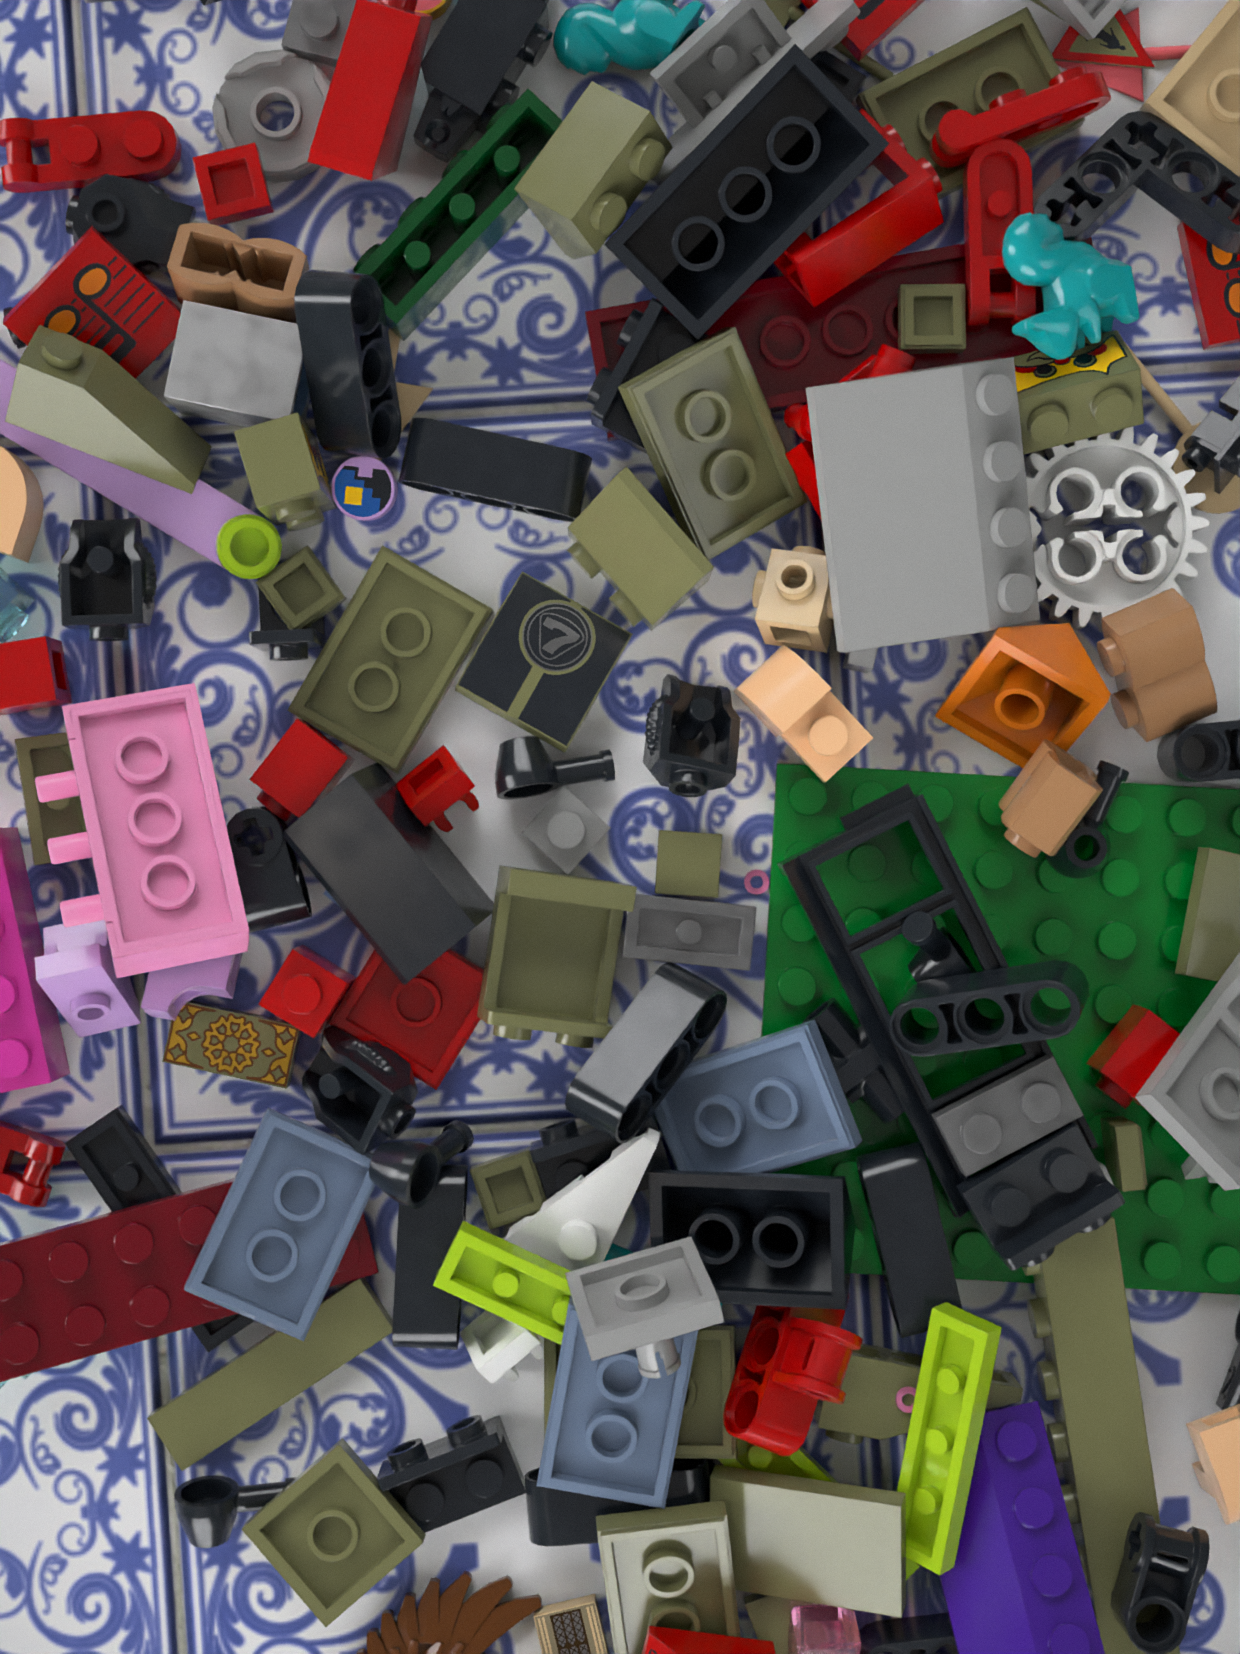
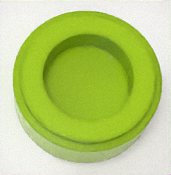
M242 514L232 517L222 525L216 537L215 549L221 565L228 572L240 578L256 579L267 575L275 568L281 557L282 543L277 529L268 520L257 515Z

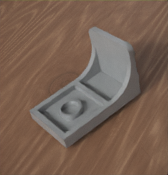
M1240 952L1135 1096L1140 1104L1224 1191L1240 1189Z

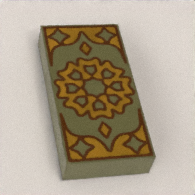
M190 1000L182 1007L176 1021L171 1020L162 1062L287 1089L291 1083L302 1031L281 1019Z

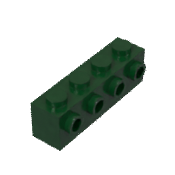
M528 88L513 104L509 102L495 113L486 126L485 134L469 151L467 149L461 151L450 161L442 173V180L425 198L421 196L414 200L400 216L397 222L398 227L381 245L377 243L370 247L361 256L353 269V273L369 274L375 277L380 285L383 296L387 326L403 341L410 336L529 209L514 188L563 121Z

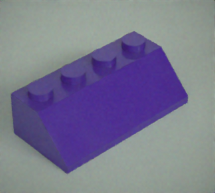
M1038 1401L985 1412L955 1565L954 1568L939 1576L958 1654H1105ZM908 1433L904 1434L905 1441L907 1440Z

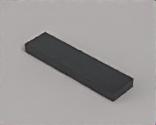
M123 1105L115 1108L65 1143L111 1212L182 1193ZM235 1314L191 1328L209 1353L255 1320L241 1314Z

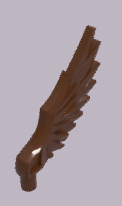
M464 1571L441 1595L440 1579L436 1577L431 1578L421 1597L418 1609L416 1593L407 1592L397 1620L393 1610L387 1609L383 1611L381 1634L378 1628L368 1630L367 1651L365 1648H362L355 1654H486L483 1651L518 1622L542 1606V1599L539 1594L517 1597L498 1604L513 1586L512 1578L506 1575L483 1586L463 1602L472 1580V1574L469 1571Z

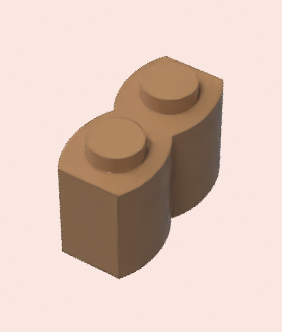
M187 223L179 225L167 264L178 302L181 305L183 300L297 324L294 305L295 290L300 277L306 271H309L307 255L289 243L271 238L242 240L230 230L214 224Z
M1174 588L1101 618L1104 639L1097 642V650L1107 673L1111 677L1115 676L1118 692L1111 694L1110 699L1115 715L1124 729L1133 727L1146 742H1149L1217 713L1215 688L1205 662L1204 641L1193 606Z
M1044 739L998 802L999 807L1003 811L1001 822L1008 828L1004 833V837L1018 849L1034 858L1041 851L1049 856H1055L1102 793L1103 789L1096 782V774L1087 765L1050 740Z

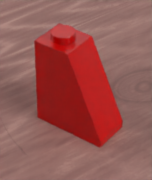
M356 0L307 162L370 181L397 171L420 74L421 62L433 18L431 15L415 11L417 0Z

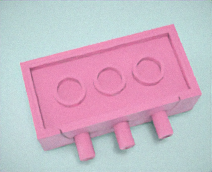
M195 683L62 706L74 770L36 777L35 784L38 799L41 803L79 796L87 832L50 838L47 840L52 864L92 858L99 894L60 902L64 927L105 920L116 978L248 952L249 927Z

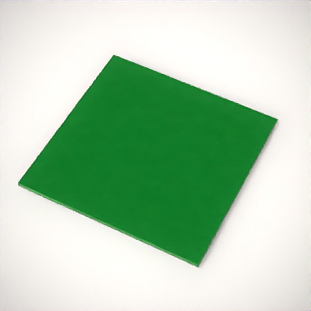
M776 763L761 1037L802 1024L812 1011L831 998H835L856 1024L859 1023L789 880L781 874L776 863L844 830L839 820L840 817L905 784H909L914 795L923 794L1008 966L1013 967L1052 960L1067 961L1076 965L1088 980L1089 997L1076 1027L1067 1035L1046 1039V1042L1099 1145L1094 1149L1090 1148L1097 1161L1106 1167L1100 1118L1124 1116L1141 1127L1147 1185H1145L1144 1190L1127 1192L1120 1190L1125 1204L1112 1212V1216L1115 1219L1125 1288L1240 1295V1189L1224 1191L1218 1183H1210L1207 1176L1185 1179L1181 1166L1190 1154L1144 1107L1132 1101L1125 1110L1100 1091L1095 1084L1101 1075L1086 1064L1133 1004L1149 1009L1181 1034L1218 983L1176 974L1175 970L1198 847L1240 854V789L1121 783L1102 825L1110 838L1111 852L1109 859L1096 874L1087 878L1075 879L1065 877L1056 872L1048 863L1043 851L1034 858L1018 849L1004 837V833L1008 828L1001 822L1003 811L999 807L998 802L1016 777L842 767L827 782L823 783L808 765ZM908 820L815 866L850 936L942 890ZM1082 835L1074 843V852L1081 860L1088 858L1093 851V843L1088 836ZM951 908L933 917L938 929L944 926L952 934L971 960L977 972L983 971L953 909ZM903 933L860 954L890 1016L906 992L917 983L907 965L920 947L911 944L904 937ZM1055 988L1039 990V995L1047 1006L1054 1009L1071 1007L1068 997L1062 991ZM989 998L974 1000L977 1010L983 1016L990 1019L1004 1017L1002 1008L995 1001ZM924 1008L911 1009L914 1019L920 1025L927 1028L939 1027L937 1018L931 1011ZM1020 1043L926 1057L910 1056L933 1099L1024 1053ZM845 1095L863 1141L856 1148L768 1174L845 1176L856 1222L851 1273L883 1275L857 1170L856 1156L917 1142L919 1139L905 1111L891 1122L883 1123L862 1097L852 1103ZM923 1149L955 1279L1034 1283L1033 1275L1025 1276L1022 1267L1013 1271L1010 1270L992 1251L970 1210L961 1218L952 1215L942 1195L944 1189ZM986 1166V1167H984V1168L978 1170L977 1172L971 1174V1177H972L973 1175L977 1174L978 1172L982 1171L983 1169L987 1168L988 1166Z

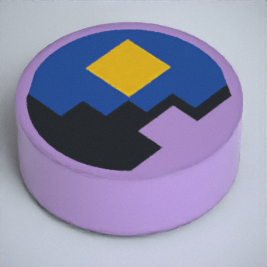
M357 456L346 460L338 467L332 479L331 492L336 506L345 515L356 520L372 521L383 517L391 510L397 498L398 487L393 472L385 463L372 457Z

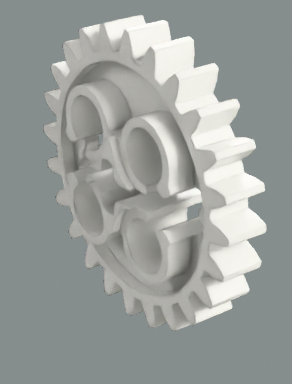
M1133 427L1121 429L1115 439H1111L1110 433L1091 437L1090 441L1083 439L1068 443V448L1063 444L1045 449L1048 460L1033 452L1024 460L1026 468L1033 476H1026L1033 544L1038 540L1037 536L1042 528L1036 521L1037 517L1030 511V507L1045 521L1052 519L1064 509L1058 502L1056 495L1057 486L1060 482L1065 481L1075 484L1081 490L1084 498L1083 507L1080 512H1074L1064 519V526H1084L1102 516L1103 523L1107 525L1131 524L1142 517L1149 518L1160 511L1166 510L1171 503L1175 506L1168 514L1169 519L1166 521L1164 528L1170 534L1168 538L1176 547L1174 548L1168 542V539L1161 534L1144 542L1141 546L1147 553L1148 567L1143 575L1134 574L1128 570L1122 557L1126 544L1143 537V530H1120L1104 539L1103 533L1098 530L1073 532L1065 537L1064 541L1057 537L1045 545H1040L1033 552L1038 602L1047 597L1053 601L1049 612L1050 620L1059 619L1069 609L1073 611V629L1079 630L1084 628L1091 616L1095 615L1097 627L1102 632L1101 618L1171 588H1174L1183 596L1180 587L1174 579L1191 580L1197 577L1199 572L1186 561V558L1199 556L1207 552L1208 547L1192 539V534L1210 526V520L1192 516L1191 508L1204 501L1206 495L1205 493H1186L1184 486L1194 477L1196 472L1194 469L1175 474L1171 467L1179 454L1176 448L1161 457L1154 454L1158 435L1153 433L1137 445L1133 443ZM1124 480L1136 481L1145 490L1147 500L1143 510L1132 509L1123 501L1121 486ZM1063 544L1073 545L1083 553L1086 564L1081 576H1071L1064 572L1059 565L1058 555Z

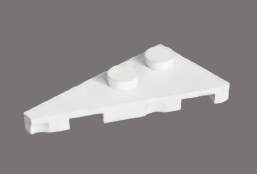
M648 1128L642 1135L633 1137L628 1142L621 1144L612 1151L610 1159L586 1177L582 1174L546 1200L539 1212L533 1216L522 1218L510 1227L507 1236L503 1239L570 1271L603 1262L657 1147L661 1132Z

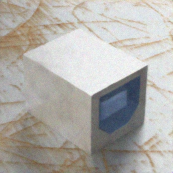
M183 300L163 397L182 414L244 427H250L297 412L305 421L310 394L298 325L296 323Z

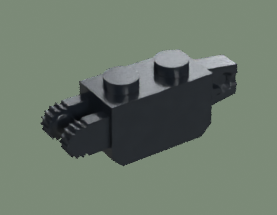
M458 0L421 62L429 98L413 135L416 145L437 159L448 163L475 130L484 135L486 126L495 113L509 102L513 104L516 101L520 87L515 85L527 64L532 67L538 65L552 39L553 33L548 30L547 3L549 0Z

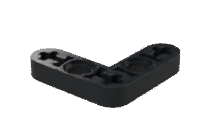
M1130 112L1117 120L1040 195L1033 208V214H1047L1051 221L1056 222L1068 211L1070 204H1072L1076 210L1071 223L1064 222L1060 224L1063 229L1064 240L1086 242L1140 189L1217 248L1227 253L1240 254V224L1237 225L1231 221L1240 215V177L1164 120L1149 112ZM1139 141L1146 144L1139 146L1137 149L1130 146L1137 144ZM1164 158L1168 159L1163 169H1159L1155 166L1157 165L1159 167ZM1182 172L1191 173L1199 178L1204 186V190L1195 193L1186 192L1174 183L1172 176ZM1092 173L1103 174L1114 183L1115 190L1109 193H1097L1088 188L1084 183L1083 177ZM1213 196H1218L1219 198L1215 202L1214 206H1208Z

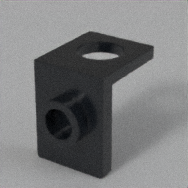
M258 586L260 631L249 632V645L261 651H269L270 661L308 659V649H322L326 644L324 616L307 629H289L284 622L277 618L273 606Z

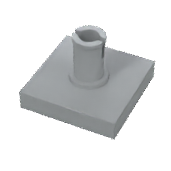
M691 1236L565 1273L591 1361L635 1349L640 1374L647 1378L656 1379L661 1378L655 1353L659 1352L661 1359L663 1358L668 1376L678 1370L681 1365V1358L677 1352L674 1337L724 1322L719 1297Z

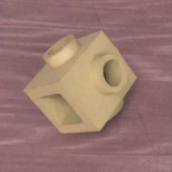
M796 546L792 551L771 549L767 570H759L757 572L752 592V604L754 608H757L755 621L765 644L784 645L789 648L827 653L834 619L826 553L810 546Z

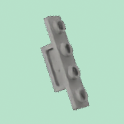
M728 0L649 73L686 120V123L668 139L673 148L666 156L661 170L652 180L660 186L794 44L809 59L818 52L829 50L837 45L846 36L849 30L848 24L861 12L853 0H819L787 30L784 29L764 0Z

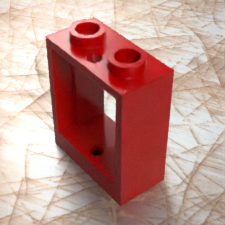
M863 108L859 112L889 143L865 169L874 165L894 186L812 240L803 232L773 262L814 308L944 222L937 194L942 192V184L933 166L923 157L916 161L907 152L898 132L890 124L881 127Z

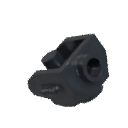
M104 174L93 177L81 189L80 196H72L66 212L65 225L67 233L73 235L74 244L93 226L146 276L157 271L169 273L167 264L179 225L192 223L195 219L196 209L193 206L173 201L169 198V194H166L164 190L153 183L140 179H127Z
M140 519L73 520L70 528L69 547L65 550L64 555L61 556L62 559L59 561V573L57 575L58 591L61 598L62 626L70 629L89 630L90 641L129 640L128 629L150 626L155 609L154 596L156 595L155 590L157 588L156 565L148 548L144 547L142 543Z
M667 674L663 679L661 696L652 703V707L649 708L647 713L643 763L661 786L668 787L669 791L682 797H700L709 790L726 787L736 776L741 718L732 707L731 691L728 687L720 685L717 687L693 685L679 680L677 676Z
M333 1025L325 1028L321 1035L322 1044L320 1050L302 1077V1088L313 1103L316 1119L364 1155L379 1147L388 1137L392 1140L399 1137L412 1122L416 1113V1109L412 1104L417 1096L418 1089L411 1064L393 1050L376 1041L359 1040Z

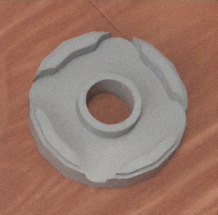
M281 49L255 52L234 64L225 75L226 81L220 87L219 94L216 92L212 106L215 133L223 148L229 149L255 142L260 151L266 180L273 183L299 180L319 169L320 165L307 161L330 87V81L325 72L313 62L311 64L306 59L299 58L297 54ZM277 101L291 105L294 108V117L285 129L271 131L261 125L260 117L267 105Z

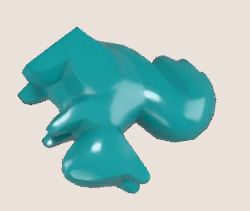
M620 0L612 11L596 3H579L567 9L558 21L553 34V48L557 59L562 65L584 76L589 72L603 73L611 62L629 70L653 69L705 22V20L700 18L705 4L699 0H693L680 9L674 5L676 0Z
M1024 213L1016 217L1008 226L1002 242L1004 267L1011 277L1021 284L1041 286L1044 312L1016 323L1012 327L1013 334L1026 338L1048 357L1064 360L1070 357L1075 349L1079 350L1085 347V336L1091 344L1100 342L1101 332L1112 331L1114 317L1125 324L1136 322L1140 318L1132 267L1117 259L1104 257L1094 247L1085 242L1064 240L1062 227L1060 224L1050 221L1047 214Z

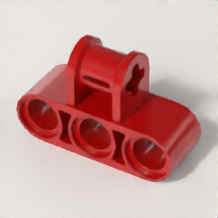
M756 1306L724 1407L723 1423L727 1433L780 1456H790L798 1451L804 1443L818 1400L844 1404L846 1393L841 1388L852 1351L859 1350L863 1341L860 1336L840 1328L846 1309Z

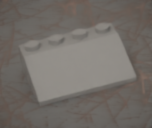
M1014 357L959 363L806 388L837 652L846 653L997 630L998 627H1010L1040 620Z

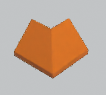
M1070 623L998 627L940 705L935 717L1014 764L1024 768L1044 739L1050 740L1067 752L1108 703L1111 693Z

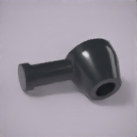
M536 736L510 739L499 746L495 770V788L499 799H523L551 792L563 785L601 779L604 782L615 780V767L610 749L599 751L597 755L552 761L542 742Z
M1103 760L1099 761L1096 768L1098 771L1096 782L1103 789L1102 793L1056 855L1049 856L1045 853L1048 863L1056 872L1065 877L1082 879L1096 874L1107 863L1111 852L1109 835L1102 825L1122 781L1126 782L1130 774L1127 770ZM1086 835L1093 843V851L1088 858L1081 860L1074 852V843L1080 836Z
M917 911L910 914L904 920L902 925L904 937L911 944L920 947L907 965L917 983L929 979L977 972L971 960L952 934L944 926L938 929L935 920L928 913Z
M455 1120L445 1126L442 1134L429 1144L420 1141L383 1143L375 1150L369 1165L370 1180L391 1199L401 1205L413 1209L421 1208L428 1202L435 1191L441 1167L457 1153H463L472 1146L474 1141L473 1133L467 1124Z
M218 1475L202 1476L188 1480L181 1484L174 1493L177 1517L193 1546L212 1548L222 1545L230 1538L237 1513L259 1511L288 1486L295 1477L285 1478L284 1482L239 1486L235 1480L229 1477Z

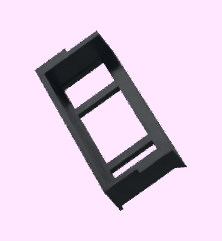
M905 784L840 817L839 820L844 830L776 864L781 874L789 880L944 1189L942 1195L952 1215L961 1218L969 1211V1208L956 1186L970 1178L971 1175L966 1177L961 1173L931 1114L1046 1054L1051 1056L1053 1054L1046 1040L1020 1043L1024 1053L932 1099L910 1054L903 1052L894 1043L889 1033V1020L891 1016L860 954L901 934L903 922L910 914L923 911L933 918L952 908L983 971L1009 967L923 794L914 795L909 784ZM908 820L942 890L850 936L815 866ZM1084 1116L1072 1121L1078 1126L1089 1148L1094 1149L1099 1146Z

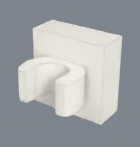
M487 1310L460 1332L476 1370L491 1384L495 1383L500 1377L508 1381H516L520 1376L515 1365L529 1353L538 1360L544 1357V1350L536 1333Z

